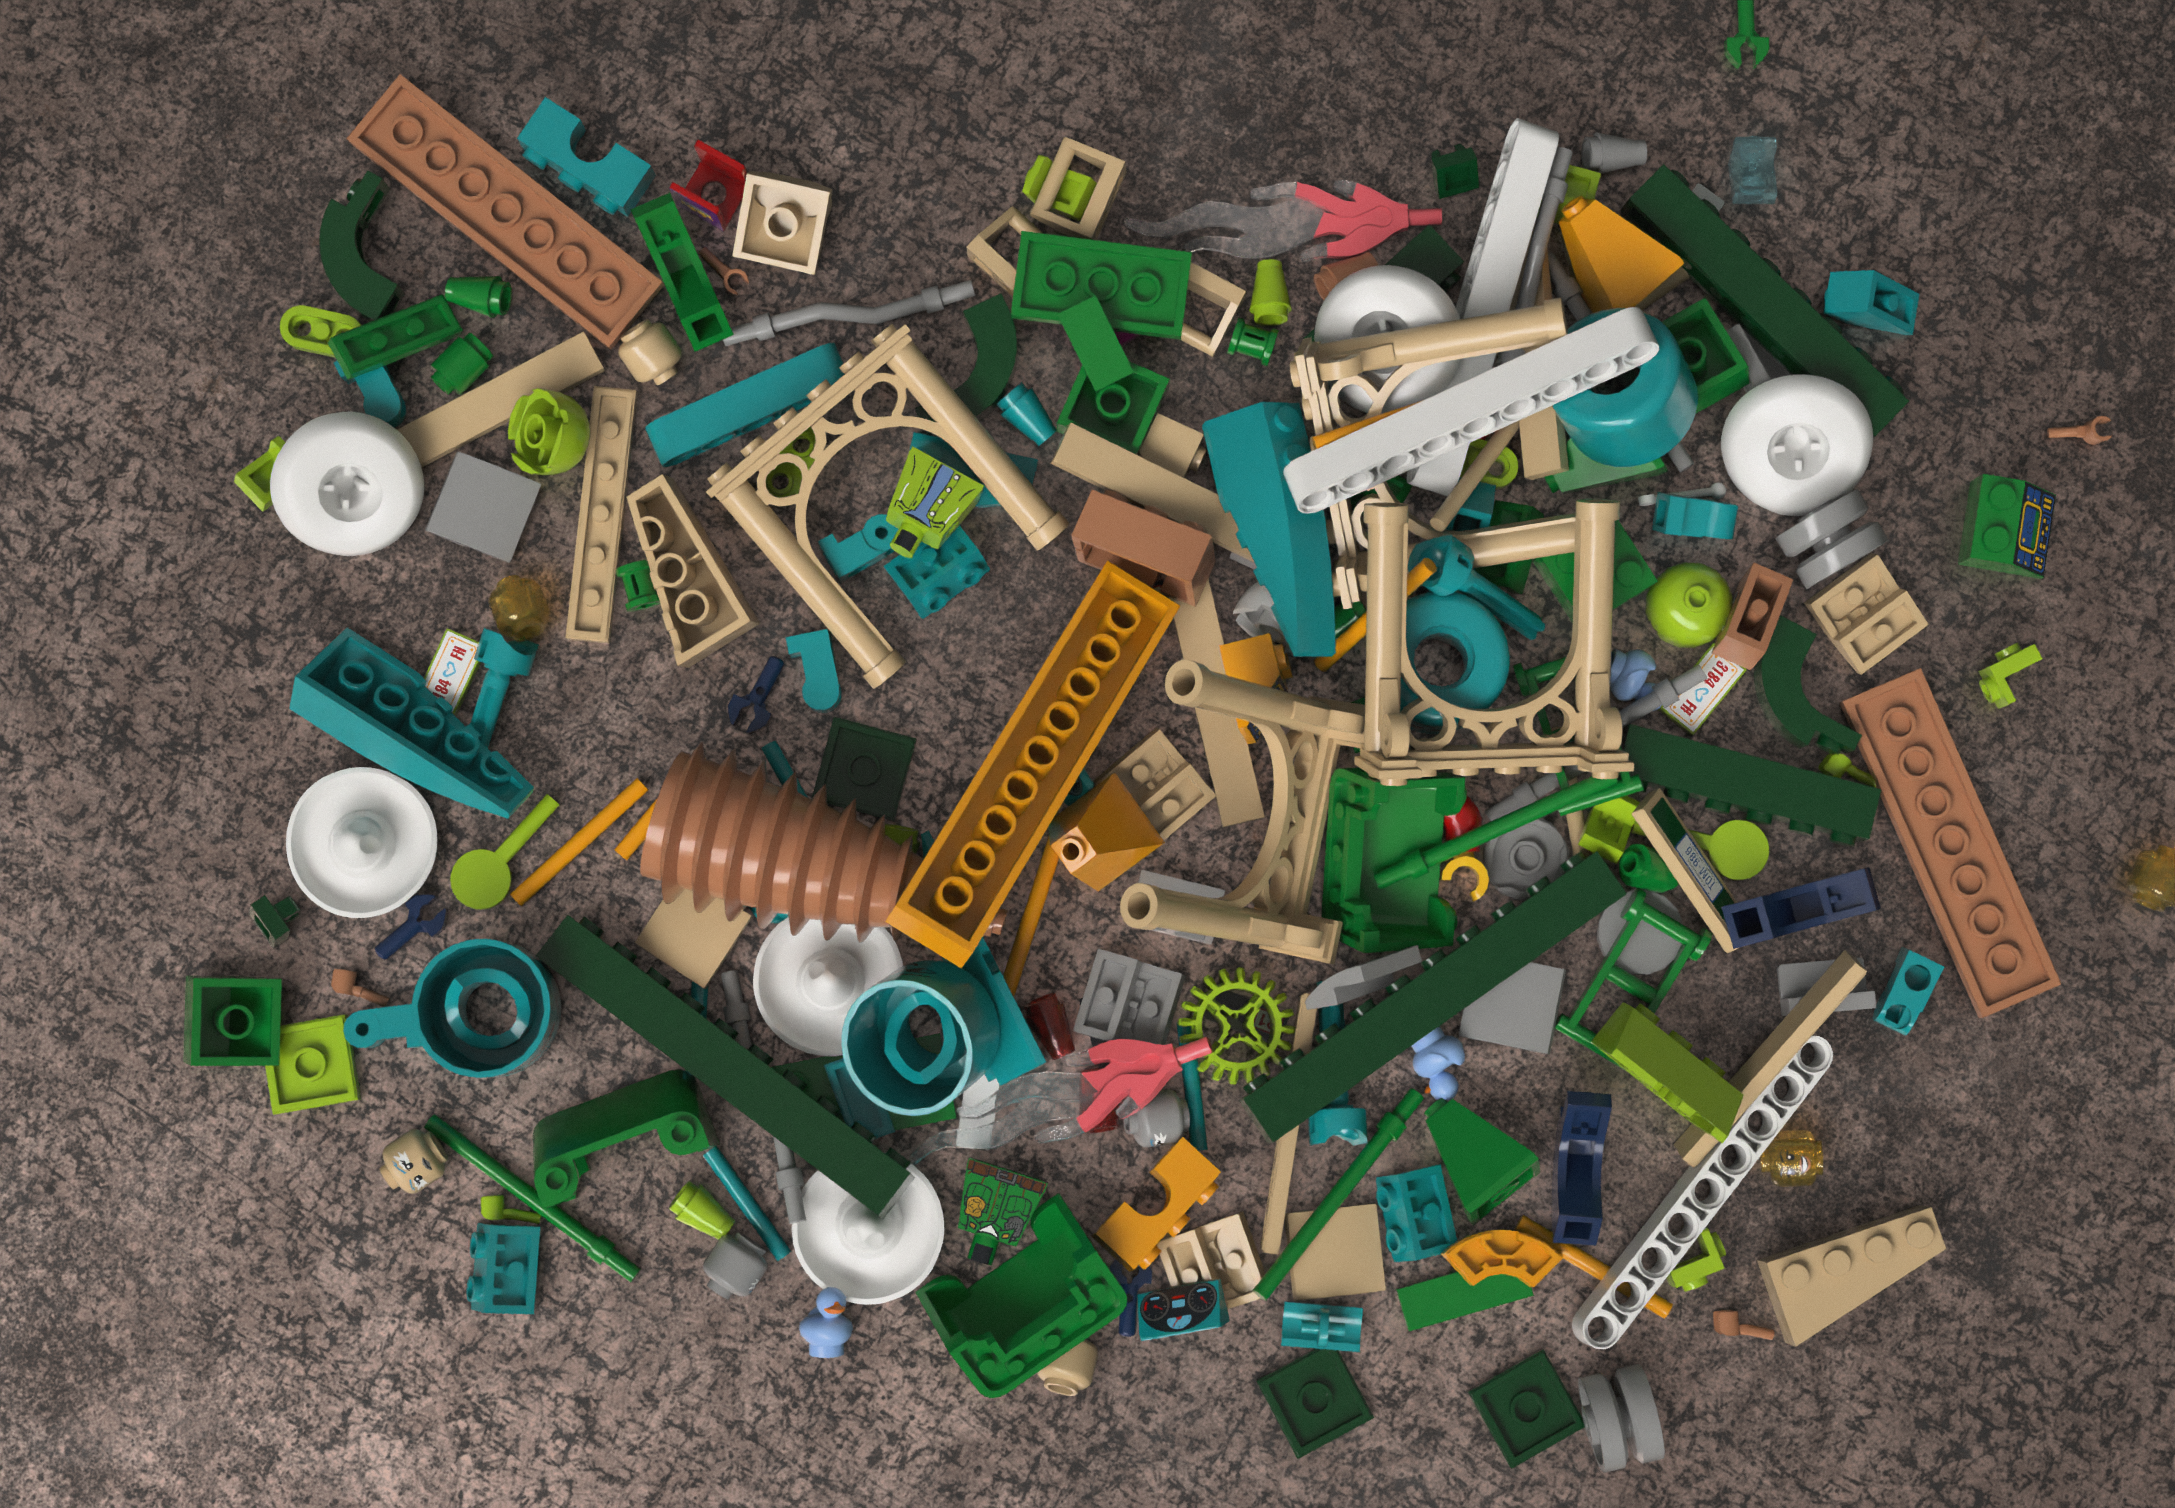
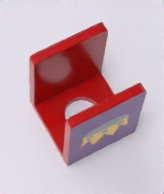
M697 139L694 147L700 159V164L685 188L672 182L669 190L677 206L724 232L742 202L748 172L743 164ZM716 182L725 187L726 197L721 204L713 205L702 198V190L707 184Z

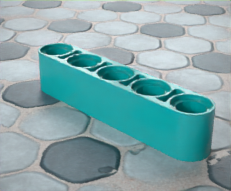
M827 343L652 421L645 427V430L661 466L665 468L677 465L779 419L792 407L797 411L808 406L811 401L806 395L825 379L831 385L840 379L844 373L839 367L844 362L836 344Z

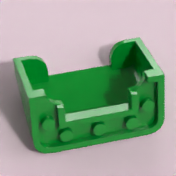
M1338 768L1334 771L1329 790L1322 918L1343 922L1340 942L1362 953L1399 951L1418 945L1419 949L1453 946L1454 931L1457 928L1458 919L1456 911L1451 907L1450 903L1438 896L1441 863L1428 868L1429 873L1413 880L1412 876L1381 890L1373 874L1404 861L1403 856L1419 849L1420 852H1424L1442 844L1444 816L1458 814L1466 802V777L1449 772H1437V776L1407 779V785L1386 786L1380 784V779L1369 777L1368 773L1361 768Z
M670 1070L554 1113L540 1120L534 1128L532 1137L534 1182L542 1208L560 1205L578 1198L576 1191L580 1178L584 1173L591 1170L587 1154L648 1131L657 1129L665 1149L672 1154L680 1156L697 1151L701 1152L720 1145L700 1086L695 1077L684 1070Z
M1059 1193L1040 1205L1031 1217L1030 1225L1038 1240L968 1288L956 1276L942 1275L915 1292L949 1354L984 1397L997 1398L1009 1393L1113 1321L1124 1311L1127 1305V1295Z

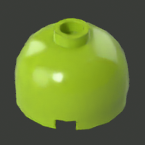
M533 389L532 391L534 392L530 396L523 395L517 400L510 416L508 440H515L517 453H511L513 461L522 471L530 474L556 475L567 472L582 460L588 448L590 426L586 412L569 395L549 389Z
M1683 562L1667 568L1656 578L1658 582L1649 589L1646 595L1645 608L1648 621L1651 622L1652 627L1657 631L1656 634L1663 641L1680 648H1696L1713 641L1725 625L1733 604V596L1729 585L1720 573L1702 563Z

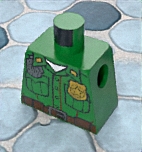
M969 1157L958 1223L959 1229L974 1233L967 1258L992 1266L999 1242L1016 1247L1046 1190L1048 1182Z

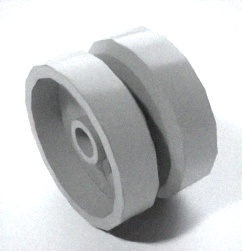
M1858 489L1834 502L1830 500L1799 518L1797 520L1798 524L1775 538L1786 557H1795L1812 547L1815 550L1816 554L1801 562L1796 569V573L1806 589L1818 584L1889 541L1879 522H1868L1854 531H1851L1848 525L1863 517L1869 509L1868 504Z
M1640 1364L1617 1368L1614 1376L1615 1394L1609 1380L1601 1373L1578 1378L1579 1397L1585 1430L1596 1461L1603 1473L1626 1467L1629 1456L1628 1445L1633 1456L1642 1464L1664 1459V1440L1657 1407L1647 1376Z

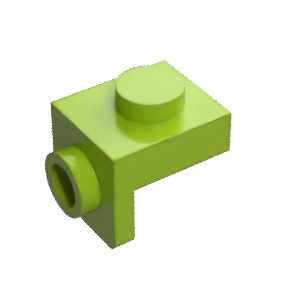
M1038 155L1033 167L1028 170L1022 192L1034 204L1053 163L1048 157ZM1067 170L1050 212L1080 221L1097 183L1089 176Z
M280 436L271 440L268 451L236 473L234 483L262 512L273 505L270 493L271 472L278 453L286 443Z
M2017 642L1995 653L1998 662L1978 671L1982 677L1979 684L1985 698L1990 703L1995 702L1998 709L2016 702L2005 678L2043 659L2035 644L2021 649Z
M1624 796L1593 806L1588 814L1578 845L1589 850L1591 853L1597 851L1601 857L1617 864L1624 853L1632 826L1636 822L1632 812L1640 802L1631 797Z
M1705 1227L1697 1238L1702 1253L1679 1262L1666 1278L1669 1286L1675 1288L1682 1286L1684 1292L1707 1284V1275L1725 1268L1721 1257L1726 1256V1251L1716 1231L1710 1233L1709 1229Z

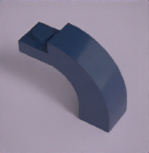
M1869 867L1722 907L1733 949L1881 909Z
M1567 1091L1564 1107L1560 1106L1552 1178L1553 1243L1597 1245L1603 1220L1601 1169L1604 1141L1612 1110L1611 1094Z

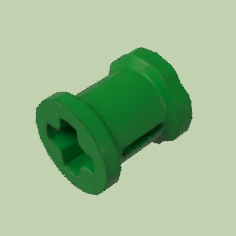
M1238 317L1227 354L1234 355L1238 352L1261 360V365L1268 366L1279 330L1273 328L1271 331L1251 326L1245 324L1244 318Z
M647 560L632 562L615 570L617 577L623 580L628 602L625 604L627 612L644 610L660 604L657 591L653 587L649 574L651 571Z

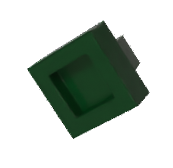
M1462 144L1454 145L1455 152L1442 156L1439 150L1432 152L1434 189L1439 199L1479 188L1477 157L1472 147L1465 148Z
M264 895L250 904L249 916L274 949L288 940L290 929L287 927V924L299 916L298 912L300 909L291 896L272 906Z

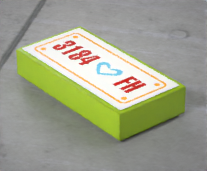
M447 628L424 679L426 680L425 687L437 698L443 697L453 707L452 713L457 716L481 663L474 659L479 642Z
M1715 643L1708 647L1693 666L1695 667L1699 664L1708 679L1678 696L1679 701L1667 708H1664L1662 705L1658 709L1690 736L1696 733L1747 670L1742 666L1712 654Z

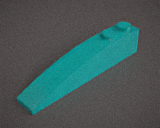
M1259 402L1205 421L1202 428L1219 501L1225 513L1231 512L1239 529L1236 533L1237 539L1242 549L1248 548L1257 566L1253 572L1260 586H1265L1274 602L1271 606L1272 612L1293 655L1332 657L1336 653L1331 560L1324 509L1315 513H1301L1295 504L1283 473L1285 466L1291 461L1311 452L1300 404Z
M348 627L295 676L290 710L362 756L411 782L470 807L507 819L533 793L534 787L498 751L491 752L480 741L481 734L471 724L465 726L452 713L453 707L443 697L437 698L425 687L426 680L417 671Z
M929 830L921 834L923 859L934 843ZM982 937L962 969L973 975L983 985L997 1010L1000 1024L999 1046L985 1076L988 1082L997 1079L999 1085L1002 1086L1047 1063L984 937ZM942 957L943 962L953 964L952 962Z

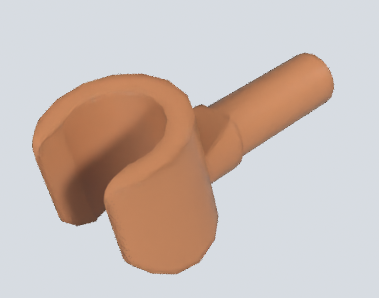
M707 247L701 249L699 255L723 279V286L728 294L732 296L738 295L728 285V279L732 276H740L746 284H749L748 276L741 269H730Z
M2098 416L2085 422L2083 425L2048 428L2047 436L2048 438H2083L2088 444L2096 445L2112 438V436H2100L2095 430L2096 425L2111 422V419L2107 416Z
M334 969L331 986L335 992L354 995L358 998L361 997L386 1007L390 998L368 988L355 986L357 972Z
M1718 1310L1713 1312L1714 1330L1718 1334L1728 1336L1749 1335L1772 1340L1774 1337L1773 1329L1750 1324H1739L1738 1310Z

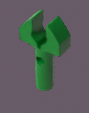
M1737 0L1738 33L1734 37L1726 38L1724 42V55L1736 69H1739L1742 64L1740 48L1747 41L1748 47L1753 50V69H1755L1769 51V37H1760L1755 31L1754 0Z

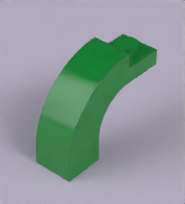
M670 192L630 209L694 351L696 352L734 335Z

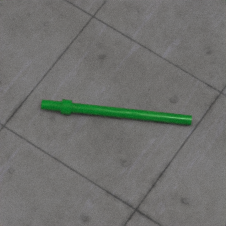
M1590 776L1424 852H1420L1418 849L1403 856L1404 861L1373 874L1380 890L1412 876L1413 880L1428 874V868L1611 787L1617 784L1618 780L1617 778L1597 779Z
M1410 1088L1391 1113L1386 1112L1376 1124L1377 1132L1254 1287L1253 1292L1258 1297L1267 1301L1391 1141L1396 1142L1407 1129L1406 1121L1424 1100V1097L1418 1091Z
M436 1114L432 1115L424 1126L426 1130L431 1131L438 1139L588 1251L587 1256L601 1266L605 1263L630 1283L639 1274L641 1268L614 1249L616 1244L602 1234L598 1237L557 1205L543 1209L536 1189Z

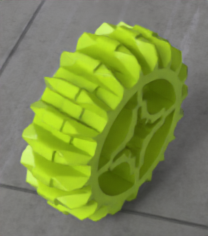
M1241 967L1236 968L1234 981H1230L1229 973L1226 969L1218 971L1220 981L1218 985L1210 975L1203 977V983L1208 991L1204 993L1200 988L1192 987L1190 993L1198 999L1197 1004L1184 1001L1181 1005V1008L1185 1011L1192 1012L1191 1019H1178L1179 1026H1191V1034L1180 1036V1043H1188L1204 1038L1202 1019L1205 1009L1218 1022L1219 1033L1211 1045L1213 1053L1203 1056V1060L1198 1064L1197 1070L1204 1072L1211 1064L1214 1065L1211 1079L1214 1081H1219L1224 1070H1227L1228 1083L1232 1085L1237 1084L1239 1071L1243 1072L1246 1083L1254 1079L1253 1068L1255 1067L1260 1074L1270 1075V1070L1265 1061L1268 1059L1273 1064L1279 1066L1278 1062L1282 1058L1274 1052L1275 1049L1279 1048L1289 1051L1292 1047L1289 1042L1280 1039L1281 1033H1295V1027L1291 1025L1282 1026L1281 1019L1293 1016V1009L1279 1011L1277 1006L1287 999V995L1280 993L1272 998L1269 993L1275 988L1276 982L1269 980L1262 988L1259 987L1261 973L1258 971H1254L1250 976L1249 982H1246L1245 971ZM1227 990H1241L1253 995L1238 1010H1231L1214 999L1217 995ZM1262 1005L1267 1010L1270 1019V1034L1267 1043L1261 1039L1262 1036L1258 1034L1254 1027V1018ZM1247 1013L1242 1023V1027L1247 1035L1241 1037L1240 1033L1234 1034V1037H1227L1231 1025L1227 1022L1226 1017L1232 1015L1233 1019L1238 1018V1015H1245ZM1234 1042H1242L1258 1053L1252 1059L1240 1063L1220 1058L1225 1049H1228Z

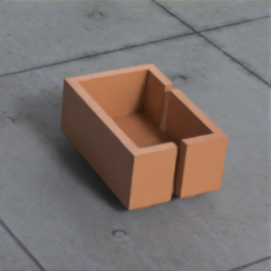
M1091 490L1071 535L1079 562L1101 570L1105 563L1109 561L1151 588H1154L1160 573L1166 574L1167 576L1160 589V593L1196 607L1216 562L1212 535L1207 534L1208 530L1205 527L1192 521H1184L1183 524L1170 520L1164 511L1153 506L1145 505L1143 509L1129 504L1125 496L1111 490H1105L1104 494Z

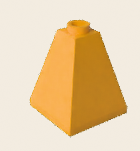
M1581 195L1571 200L1561 210L1564 214V217L1558 221L1576 280L1583 290L1581 296L1592 313L1610 308L1635 307L1684 264L1680 256L1596 199H1584Z
M1116 773L1111 774L1055 816L1049 825L1050 845L1070 874L1096 891L1103 889L1165 843Z

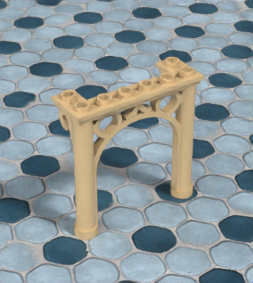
M1562 297L1544 300V305L1322 344L1321 341L1312 342V337L1302 340L1298 351L1294 353V361H1290L1294 388L1301 387L1302 405L1306 421L1313 420L1315 434L1319 435L1337 429L1336 423L1343 427L1381 414L1388 397L1395 387L1409 374L1422 367L1451 360L1544 345L1568 334ZM1399 366L1386 379L1380 389L1368 376L1361 374L1365 371ZM1336 380L1330 390L1328 381ZM1356 384L1362 387L1372 399L1373 403L1365 416L1350 418L1343 413L1339 391L1344 386ZM1310 437L1311 451L1315 450L1312 437ZM1386 481L1367 489L1369 491L1375 488L1377 494L1372 493L1362 497L1357 502L1353 511L1350 497L1330 506L1332 519H1326L1327 536L1330 545L1337 544L1339 555L1338 560H1334V571H1332L1334 597L1341 596L1343 609L1352 608L1353 602L1360 601L1362 592H1367L1368 551L1360 552L1359 548L1360 543L1364 548L1368 549V534L1363 528L1362 520L1364 504L1380 502L1400 503ZM1408 511L1409 531L1426 540L1453 535L1472 549L1474 555L1473 568L1575 552V513L1473 530L1437 531L1431 525L1419 520ZM1418 543L1408 544V552H1407V574L1409 573V572H1408V561H1409V557H1410V555H1411V552H1412L1413 548H1414V547L1416 546V544H1418Z
M890 324L871 340L876 348L865 358L858 351L839 367L844 375L833 385L825 379L806 395L811 401L808 406L799 413L792 407L773 423L778 431L765 441L759 435L740 451L745 459L733 468L726 462L707 478L712 486L706 490V493L710 498L715 496L863 669L865 673L862 676L873 689L898 671L906 663V660L895 648L891 647L820 563L811 548L806 529V510L812 487L824 466L840 449L856 438L878 429L899 426L922 429L942 438L958 453L1024 532L1028 541L1037 551L1051 542L1070 524L1059 510L1054 512L914 344L911 337L907 334L911 330L906 324L902 325L899 329ZM886 363L895 374L875 372ZM884 381L890 383L897 391V401L891 415L884 417L868 415L862 407L861 400L863 394L877 382ZM906 389L910 391L935 422L924 418L902 415L907 399ZM854 390L852 399L853 410L857 417L865 422L854 426L852 420L844 424H835L827 421L822 416ZM811 426L816 442L809 456L815 459V461L808 470L806 462L799 456L790 453L779 454V452ZM825 432L833 435L842 434L825 448L827 443ZM783 462L794 463L799 467L802 474L799 493L786 497H776L770 494L765 483L769 472ZM759 471L757 477L758 490H755L747 479ZM769 504L775 506L796 504L795 530L797 538L770 508Z
M1608 499L1576 500L1572 640L1562 667L1545 687L1529 698L1515 704L1491 709L1466 708L1446 702L1433 694L1417 677L1411 666L1406 648L1409 505L1387 502L1364 504V523H1368L1364 748H1360V756H1355L1354 765L1366 771L1369 777L1380 779V784L1386 786L1407 785V779L1437 776V770L1453 769V774L1473 776L1479 774V768H1494V772L1498 774L1521 773V767H1536V771L1542 773L1562 772V766L1578 765V770L1592 772V777L1597 779H1616L1619 776V772L1634 771V762L1628 760L1629 753L1619 749L1622 741L1620 713L1616 707H1610L1615 520L1620 519V501ZM1576 675L1574 710L1572 705L1558 696ZM1402 677L1418 698L1405 706L1400 713ZM1549 703L1558 707L1564 716L1562 728L1552 735H1537L1532 725L1536 713ZM1430 707L1438 711L1443 720L1440 733L1429 739L1414 738L1410 729L1413 718ZM1454 717L1460 719L1459 726L1468 728L1473 732L1477 744L1447 745L1455 735L1457 725ZM1516 718H1519L1520 731L1526 739L1532 742L1498 744L1500 737L1506 730L1517 726ZM1479 722H1491V723H1490L1489 726L1486 728L1484 725H1482V724L1479 723ZM1574 735V741L1568 742Z
M1180 660L1171 666L1165 678L1166 694L1172 702L1251 722L1263 734L1269 747L1273 766L1274 788L1271 816L1265 840L1256 862L1243 882L1231 893L1219 898H1210L1161 889L1154 885L1136 883L1130 886L1121 898L1120 912L1124 922L1136 929L1153 930L1158 927L1257 944L1259 949L1335 964L1343 922L1308 915L1307 912L1328 812L1331 777L1337 767L1341 745L1364 748L1365 705L1313 696L1307 698L1210 671L1205 665L1195 661ZM1281 727L1290 729V732L1285 735ZM1251 901L1255 906L1254 908L1244 907Z

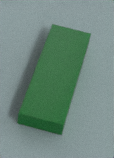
M441 294L330 338L328 345L345 376L350 380L459 337L463 329L444 295Z
M1457 1271L1396 1288L1407 1331L1409 1332L1534 1296L1532 1288L1516 1277L1504 1274L1486 1277L1474 1286H1470Z

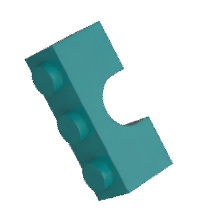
M545 97L517 137L520 145L525 150L522 156L542 170L548 165L560 174L557 178L575 192L579 193L581 188H584L593 194L595 198L592 201L607 213L614 215L616 211H619L629 217L631 214L630 209L635 208L656 177L652 166L618 143H615L608 155L597 162L580 160L576 157V147L586 132L581 119Z

